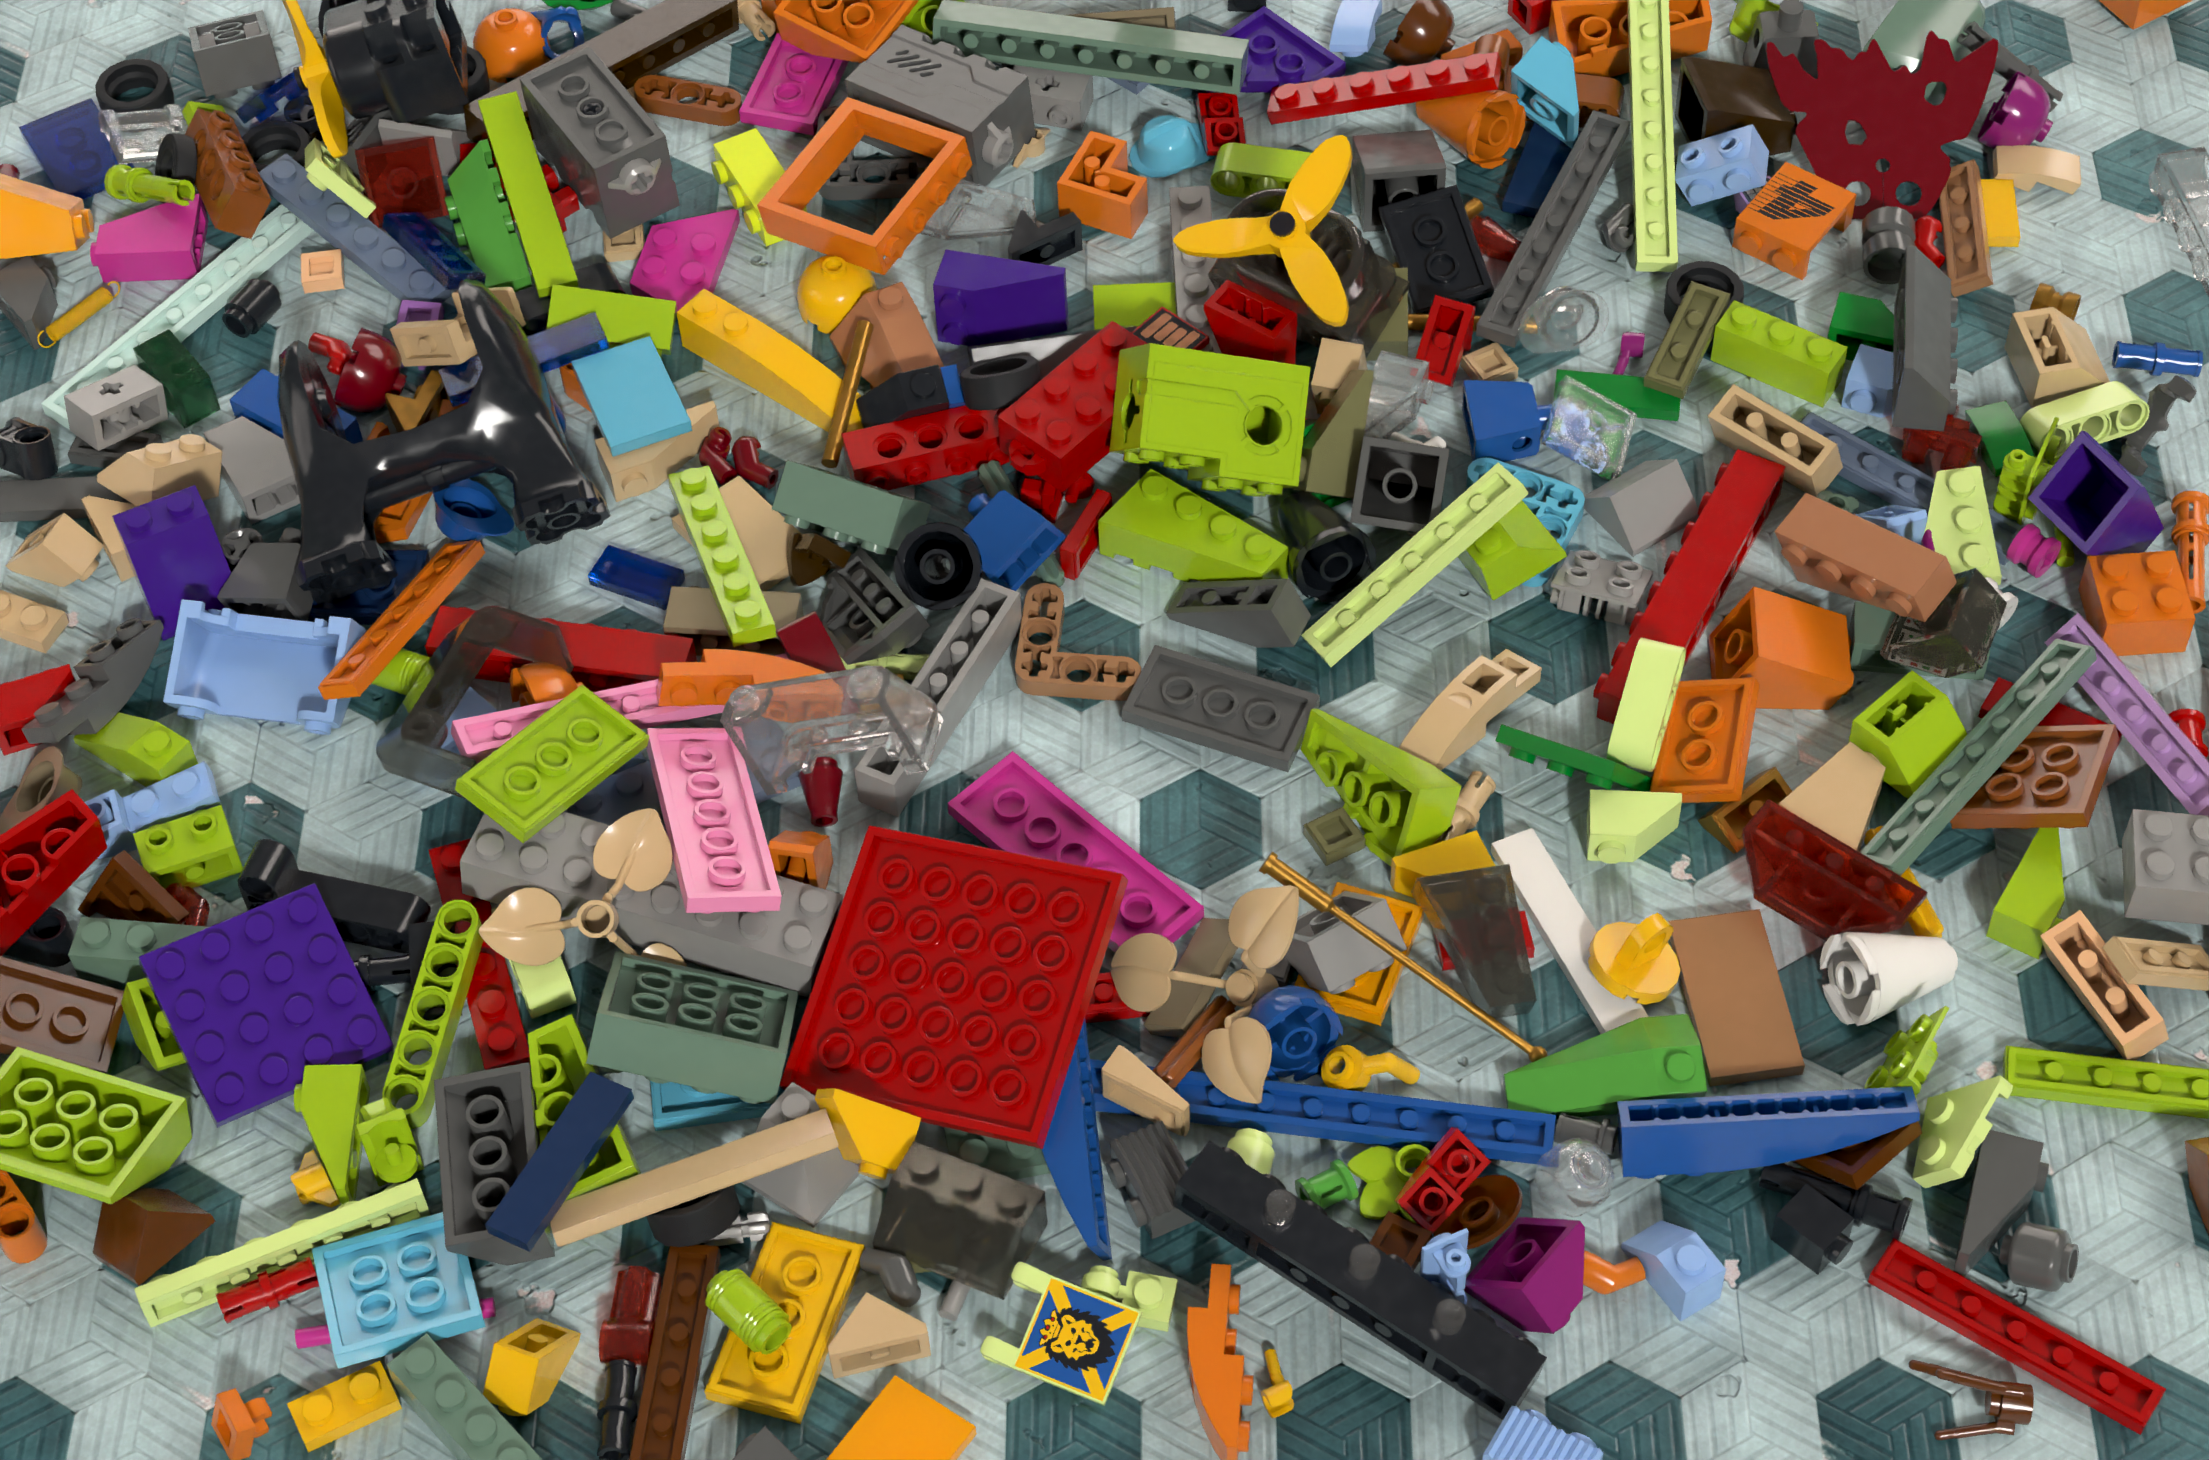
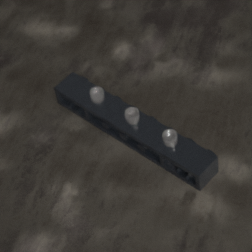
M1209 1140L1178 1181L1172 1204L1174 1207L1503 1420L1511 1406L1519 1407L1538 1379L1547 1357L1539 1353L1538 1348L1531 1341L1521 1336L1514 1337L1497 1326L1495 1320L1486 1312L1476 1308L1471 1309L1458 1301L1447 1287L1435 1281H1427L1413 1272L1409 1264L1399 1256L1385 1254L1371 1245L1366 1236L1357 1229L1343 1227L1329 1218L1325 1210L1315 1202L1303 1201L1287 1191L1279 1179L1270 1174H1261L1247 1165L1243 1158L1234 1150L1227 1147L1221 1148Z

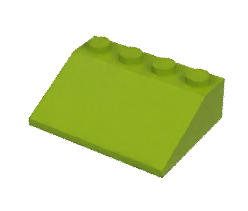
M17 1047L0 1067V1170L113 1204L168 1171L192 1139L187 1101L184 1097Z

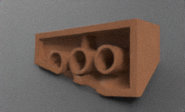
M903 282L864 294L830 335V342L846 368L858 321L866 320L873 324L874 327L861 377L870 383L871 390L897 373L938 365L939 369L944 367L921 314Z

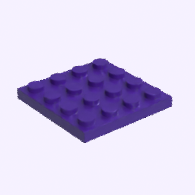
M315 883L139 956V964L217 1128L293 1095L296 1084H302L305 1065L363 1064L393 1051L394 1045Z

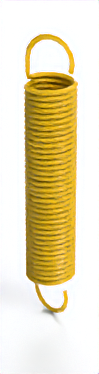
M111 281L107 284V286L111 283L118 285L116 295L112 296L108 289L100 287L82 300V302L46 327V333L54 342L49 346H44L40 343L39 337L44 332L43 330L37 337L39 345L43 348L53 346L56 341L62 339L84 323L85 320L112 302L113 298L120 292L119 283Z

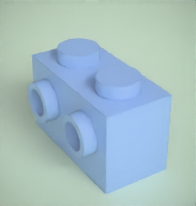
M1753 124L1679 146L1675 181L1691 206L1765 186L1769 150Z

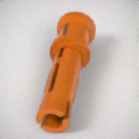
M2184 491L2177 494L2171 502L2172 512L2176 515V524L2172 527L2171 538L2178 547V562L2193 612L2196 614L2202 612L2206 607L2204 598L2205 546L2209 542V525L2207 524L2209 496L2200 491ZM2190 503L2194 505L2193 511H2189ZM2190 551H2193V556L2189 555ZM2190 564H2193V579H2189Z

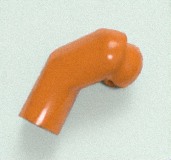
M1584 1250L1583 1285L1600 1294H1610L1646 1279L1644 1267L1636 1256L1613 1265L1596 1254Z

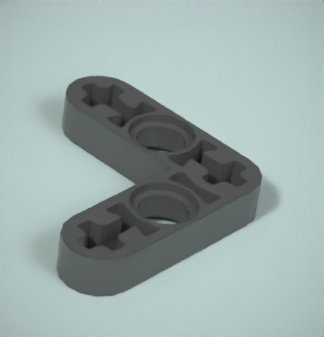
M839 106L829 107L819 114L818 131ZM853 148L820 188L819 194L825 199L834 201L903 198L929 164L924 160L916 158L854 160ZM874 175L884 178L881 182L874 184L864 181L866 178ZM856 178L857 182H852V179Z

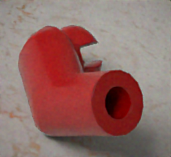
M1926 215L1920 217L1915 222L1916 239L1914 243L1928 259L1940 268L1945 262V256L1937 249L1933 242L1938 238L1936 233L1942 232V224L1940 220Z
M317 332L313 333L309 339L308 348L311 352L330 358L327 364L328 372L341 376L344 365L349 361L352 354L350 346L342 340Z

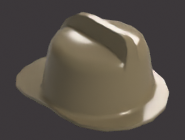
M54 746L44 748L28 765L18 789L0 817V835L71 789L79 796L83 785L82 779L64 765V757L60 749Z

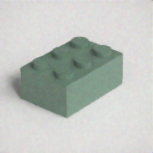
M789 460L786 462L772 506V510L786 514L785 523L823 532L822 535L858 544L863 549L893 557L897 555L898 549L906 535L921 525L926 524L931 508L930 504L818 467Z

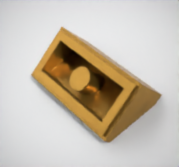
M1772 767L1759 773L1743 785L1741 801L1721 802L1698 819V822L1706 831L1735 854L1775 824L1779 803L1792 793V790L1777 768Z

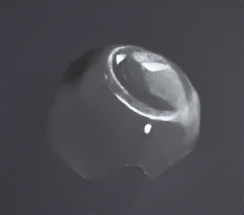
M1572 1138L1556 1145L1541 1156L1537 1163L1535 1183L1541 1199L1554 1212L1570 1217H1578L1596 1209L1606 1201L1611 1194L1616 1176L1610 1158L1598 1144L1588 1139Z

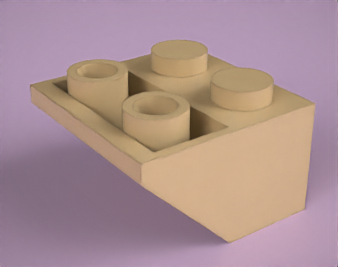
M2054 307L2012 313L2005 350L2031 408L2110 382L2085 328Z

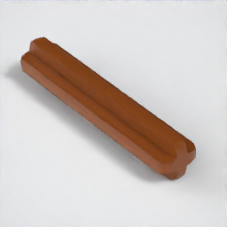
M1222 995L1216 996L1152 1071L1174 1089L1202 1057V1046L1206 1035L1214 1029H1225L1224 1020L1227 1016L1236 1012L1234 1009L1236 1005Z

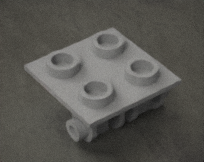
M1570 550L1551 583L1553 590L1550 603L1557 604V609L1579 614L1583 596H1586L1582 615L1587 617L1593 598L1598 599L1595 619L1600 620L1605 602L1607 601L1604 621L1626 626L1627 622L1632 623L1635 614L1639 611L1637 605L1654 571L1643 569L1640 564L1632 561L1615 562L1603 559L1592 551L1580 550L1575 552Z

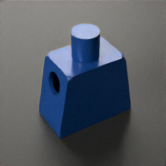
M1464 381L1462 413L1472 461L1487 457L1507 462L1536 455L1540 449L1541 430H1549L1555 404L1537 405L1533 385L1528 382ZM1553 417L1554 424L1556 425V427H1553V428H1554V429H1557L1558 426H1557V424L1555 423V418Z
M1005 490L999 491L992 499L988 494L981 493L973 497L969 502L968 511L974 518L964 528V531L971 536L980 551L982 570L993 583L1016 591L1067 537L1064 532L1045 517Z

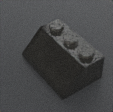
M913 1141L891 1177L872 1245L875 1249L902 1255L909 1261L917 1263L918 1267L1004 1300L1014 1284L1011 1274L1015 1265L1018 1262L1026 1263L1048 1225L1045 1191Z

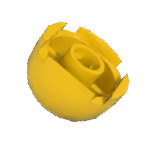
M825 255L812 261L800 276L797 288V303L802 320L806 324H808L807 320L816 324L820 332L832 334L864 294L878 290L872 272L848 263L837 256Z

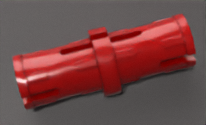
M309 1256L302 1261L269 1274L266 1270L257 1273V1279L215 1295L224 1319L228 1324L232 1320L269 1306L270 1310L280 1307V1301L314 1287L317 1288L319 1287V1282Z

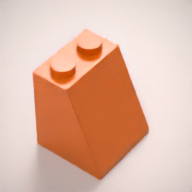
M1753 586L1709 635L1711 679L1755 677L1760 685L1756 708L1829 710L1843 695L1850 691L1854 681L1849 652L1851 639L1848 635L1846 615Z

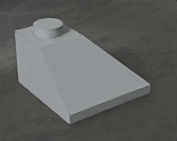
M792 1082L764 1113L755 1133L820 1110L815 1096ZM837 1147L748 1179L742 1183L814 1228L859 1176L858 1169L860 1165L844 1160Z

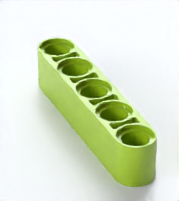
M465 900L447 902L436 915L383 1087L382 1098H388L392 1111L398 1109L396 1104L401 1097L408 1094L418 1096V1100L413 1107L403 1110L410 1129L421 1127L431 1115L435 1102L434 1080L442 1079L483 943V939L479 934V928L482 924L476 908ZM468 921L471 923L469 929L463 933L453 934L449 932L451 927L457 922ZM443 965H458L456 972L451 976L439 977L436 975L438 969ZM442 1007L445 1009L443 1015L437 1020L427 1021L423 1019L425 1012L430 1008ZM427 1050L432 1052L430 1059L424 1064L413 1065L409 1063L411 1057L418 1051Z

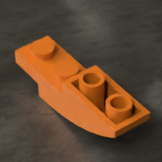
M703 649L701 662L661 663L656 696L658 706L747 705L749 718L837 716L843 683L841 679L822 670L777 656L729 649Z
M1211 1264L1208 1308L1188 1307L1187 1351L1189 1376L1195 1406L1214 1451L1220 1460H1238L1239 1452L1249 1451L1250 1421H1241L1242 1405L1252 1406L1254 1375H1244V1355H1236L1237 1329L1228 1328L1229 1314L1239 1315L1241 1285L1231 1284V1265Z

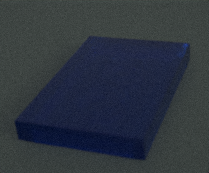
M91 98L19 127L22 138L56 191L85 199L106 190L104 179L107 171L112 166L124 164L135 168Z

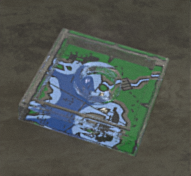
M1566 375L1558 384L1541 444L1604 479L1611 481L1621 476L1637 414Z

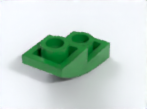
M2006 400L1965 410L1966 425L1979 441L1981 458L1995 477L2000 476L2004 457L2011 451L2019 449L2023 450L2027 455L2035 457L2017 416Z

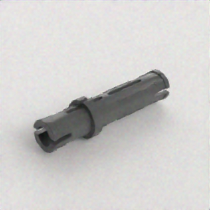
M1974 21L1963 30L1968 35L1960 34L1958 42L1973 52L1993 39V37ZM1998 42L1994 70L2007 81L2016 71L2034 79L2043 86L2049 95L2051 112L2058 105L2052 100L2061 101L2063 93L2056 90L2039 76V70L2034 65L2027 66Z

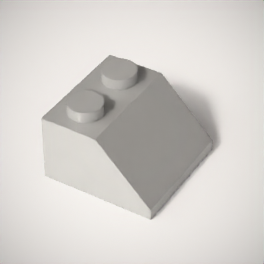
M1344 891L1333 898L1336 906L1401 952L1407 949L1386 899ZM1316 908L1297 918L1293 939L1285 955L1286 959L1310 988L1330 994H1338L1350 989L1356 983L1355 978L1367 971L1377 972L1394 963L1393 957L1330 912L1321 913Z

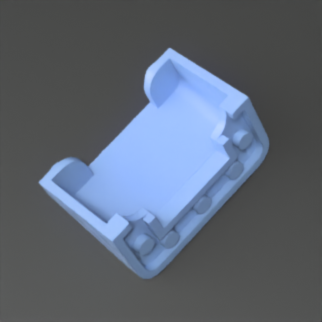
M181 600L163 700L165 704L178 709L177 716L192 720H204L205 714L298 724L305 725L304 731L320 735H330L331 728H341L351 697L324 700L318 686L365 634L367 630L351 618L330 616L328 623L324 619L315 618V622L239 614L229 608H222V611L217 609H208L206 611V603L202 601Z

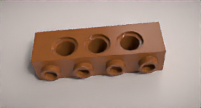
M197 108L185 132V135L194 140L196 146L197 171L195 185L216 229L252 239L271 202V198L234 119L222 111L214 110L209 112Z

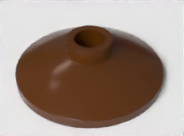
M1487 1175L1476 1178L1460 1195L1464 1199L1461 1204L1440 1225L1433 1235L1435 1237L1442 1233L1453 1234L1467 1228L1469 1231L1467 1250L1490 1242L1503 1233L1517 1217L1523 1201L1520 1187L1512 1178L1504 1175Z

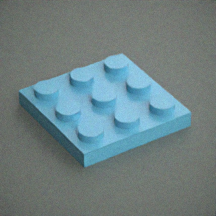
M443 1212L312 1248L332 1350L338 1369L406 1350L426 1333L433 1341H438L486 1327L468 1256L449 1252L445 1247Z

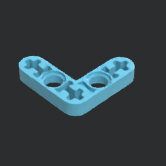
M1485 457L1472 461L1467 470V489L1499 462L1525 487H1530L1536 491L1534 496L1524 498L1523 502L1547 530H1553L1560 535V538L1556 541L1566 550L1584 513L1585 497L1579 488L1493 458ZM1544 495H1548L1546 497V502H1543ZM1564 503H1569L1566 508H1561ZM1559 562L1522 583V585L1538 587L1547 583Z

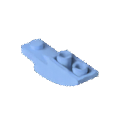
M205 761L123 798L115 789H112L86 801L85 804L99 818L107 844V849L97 859L115 856L123 850L126 852L137 850L133 833L148 829L156 824H163L191 815L198 810L220 805L212 770Z

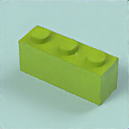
M552 284L546 334L548 339L555 340L554 345L557 347L567 348L584 343L596 345L597 352L650 336L661 358L662 354L671 355L677 303L672 300Z
M1734 300L1715 326L1710 360L1823 408L1842 380L1848 347Z

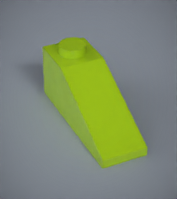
M118 712L96 734H78L73 737L75 744L145 787L198 764L189 740L158 721Z
M2059 828L2038 829L1993 910L1986 935L2036 959H2039L2044 950L2040 935L2063 921V919L2059 918L2065 901Z
M362 1064L305 1065L302 1084H296L294 1089L295 1111L302 1113L340 1205L349 1201H356L363 1143L356 1125L365 1122L360 1108L369 1104L370 1086Z

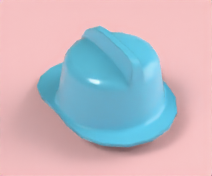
M1161 115L1145 123L1140 131L1139 139L1131 148L1129 159L1132 167L1141 175L1151 178H1163L1213 160L1216 155H1206L1199 124L1190 123V121L1173 115Z

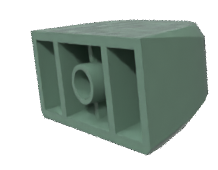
M1898 0L1864 46L1863 52L1868 50L1871 40L1875 39L1891 70L1896 71L1905 65L1909 72L1913 74L1920 70L1926 37L1929 31L1932 30L1939 39H1945L1949 42L1954 60L1958 62L1972 53L1967 47L1958 42L1959 35L1964 34L1967 36L1968 34L1963 30L1974 21L1984 29L1986 19L1985 8L1980 0ZM1929 83L1925 90V100L1935 106L1942 103L1946 94L1945 83Z

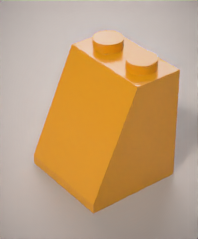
M0 173V259L75 251L90 238L89 233L94 232L93 216L90 209L84 208L82 198Z

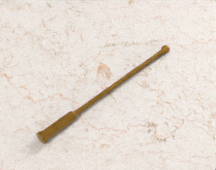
M1272 851L1259 869L1264 875L1267 873L1284 886L1298 887L1300 898L1321 913L1330 912L1528 1054L1531 1062L1548 1056L1545 1048L1542 1046H1532L1334 904L1332 896L1278 859L1276 853Z

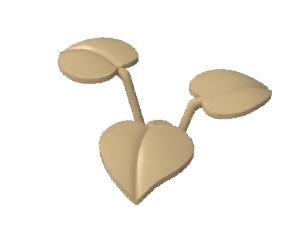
M652 808L631 812L611 824L597 840L593 853L594 868L602 877L616 879L614 885L604 894L602 900L588 901L579 908L576 918L560 921L562 908L559 901L551 893L535 887L523 888L506 897L493 914L480 926L479 934L493 950L507 959L524 965L539 966L548 964L562 955L565 949V938L561 930L578 927L587 937H607L610 942H613L624 953L639 956L629 944L616 934L615 930L619 923V915L611 903L622 889L624 883L634 891H648L659 886L670 873L673 863L672 846L659 813ZM663 943L651 944L640 955V957L687 967L681 955L672 947Z
M1291 885L1254 889L1242 895L1234 904L1229 916V936L1236 947L1244 949L1241 954V961L1250 970H1237L1228 980L1173 971L1172 969L1177 958L1176 947L1168 938L1154 933H1142L1126 940L1117 949L1111 962V976L1121 1000L1133 1010L1151 1012L1160 1008L1170 996L1171 979L1226 989L1230 1001L1236 1006L1244 1007L1225 1018V1029H1214L1206 1035L1202 1046V1064L1207 1077L1216 1088L1227 1096L1246 1103H1262L1263 1086L1272 1058L1271 1038L1266 1027L1258 1020L1246 1016L1249 1015L1253 1005L1264 994L1279 987L1276 978L1266 973V969L1277 965L1284 958L1293 939L1299 909V889Z

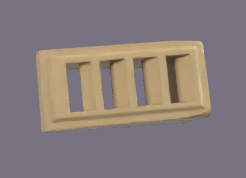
M1118 1045L1101 1069L1103 1097L1154 1123L1163 1121L1166 1129L1185 1137L1190 1130V1104L1125 1047Z

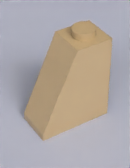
M1850 741L1779 803L1774 830L1843 883L1847 882L1851 878L1855 866L1853 859L1860 852L1865 833L1879 798L1886 767L1873 754L1863 751Z

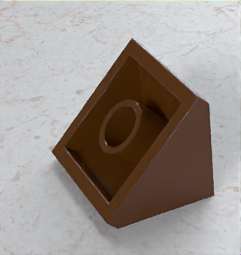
M138 1188L113 1204L102 1202L93 1254L97 1260L140 1286L216 1222V1220L207 1211L169 1189Z

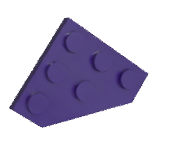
M1265 6L1220 35L1249 39L1246 77L1240 91L1242 93H1271L1272 87L1288 83L1297 84L1316 81L1321 78L1341 77L1346 72L1345 61Z

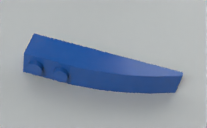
M1084 1018L1042 1152L1064 1205L1085 1243L1102 1261L1112 1259L1086 1022Z
M1912 1086L1617 1101L1618 1143L1623 1177H1637L1641 1179H1650L1657 1175L1676 1174L1701 1176L1706 1173L1776 1165L1821 1155L1861 1143L1920 1121V1111Z

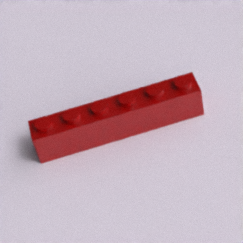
M440 606L425 645L428 657L434 658L437 664L442 666L444 675L510 683L512 669L529 663L545 661L558 664L570 672L576 683L582 682L592 692L656 680L659 678L661 663L697 662L693 638H685L675 634L647 633L636 629L624 630L601 627L591 623H570L557 621L552 618L524 617L507 612H486L473 610L468 607Z

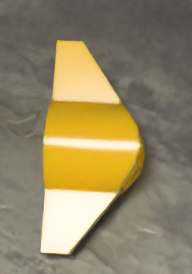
M311 1150L305 1153L299 1170L290 1176L291 1182L296 1188L299 1201L303 1205L315 1202L330 1208L339 1205V1199L315 1151Z

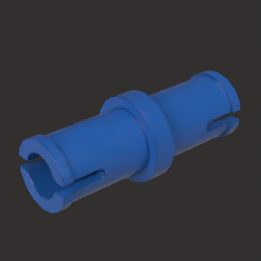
M2117 341L2112 355L2113 368L2146 370L2153 376H2160L2164 372L2198 377L2203 363V352L2201 350L2166 348L2165 343L2159 342L2149 346Z

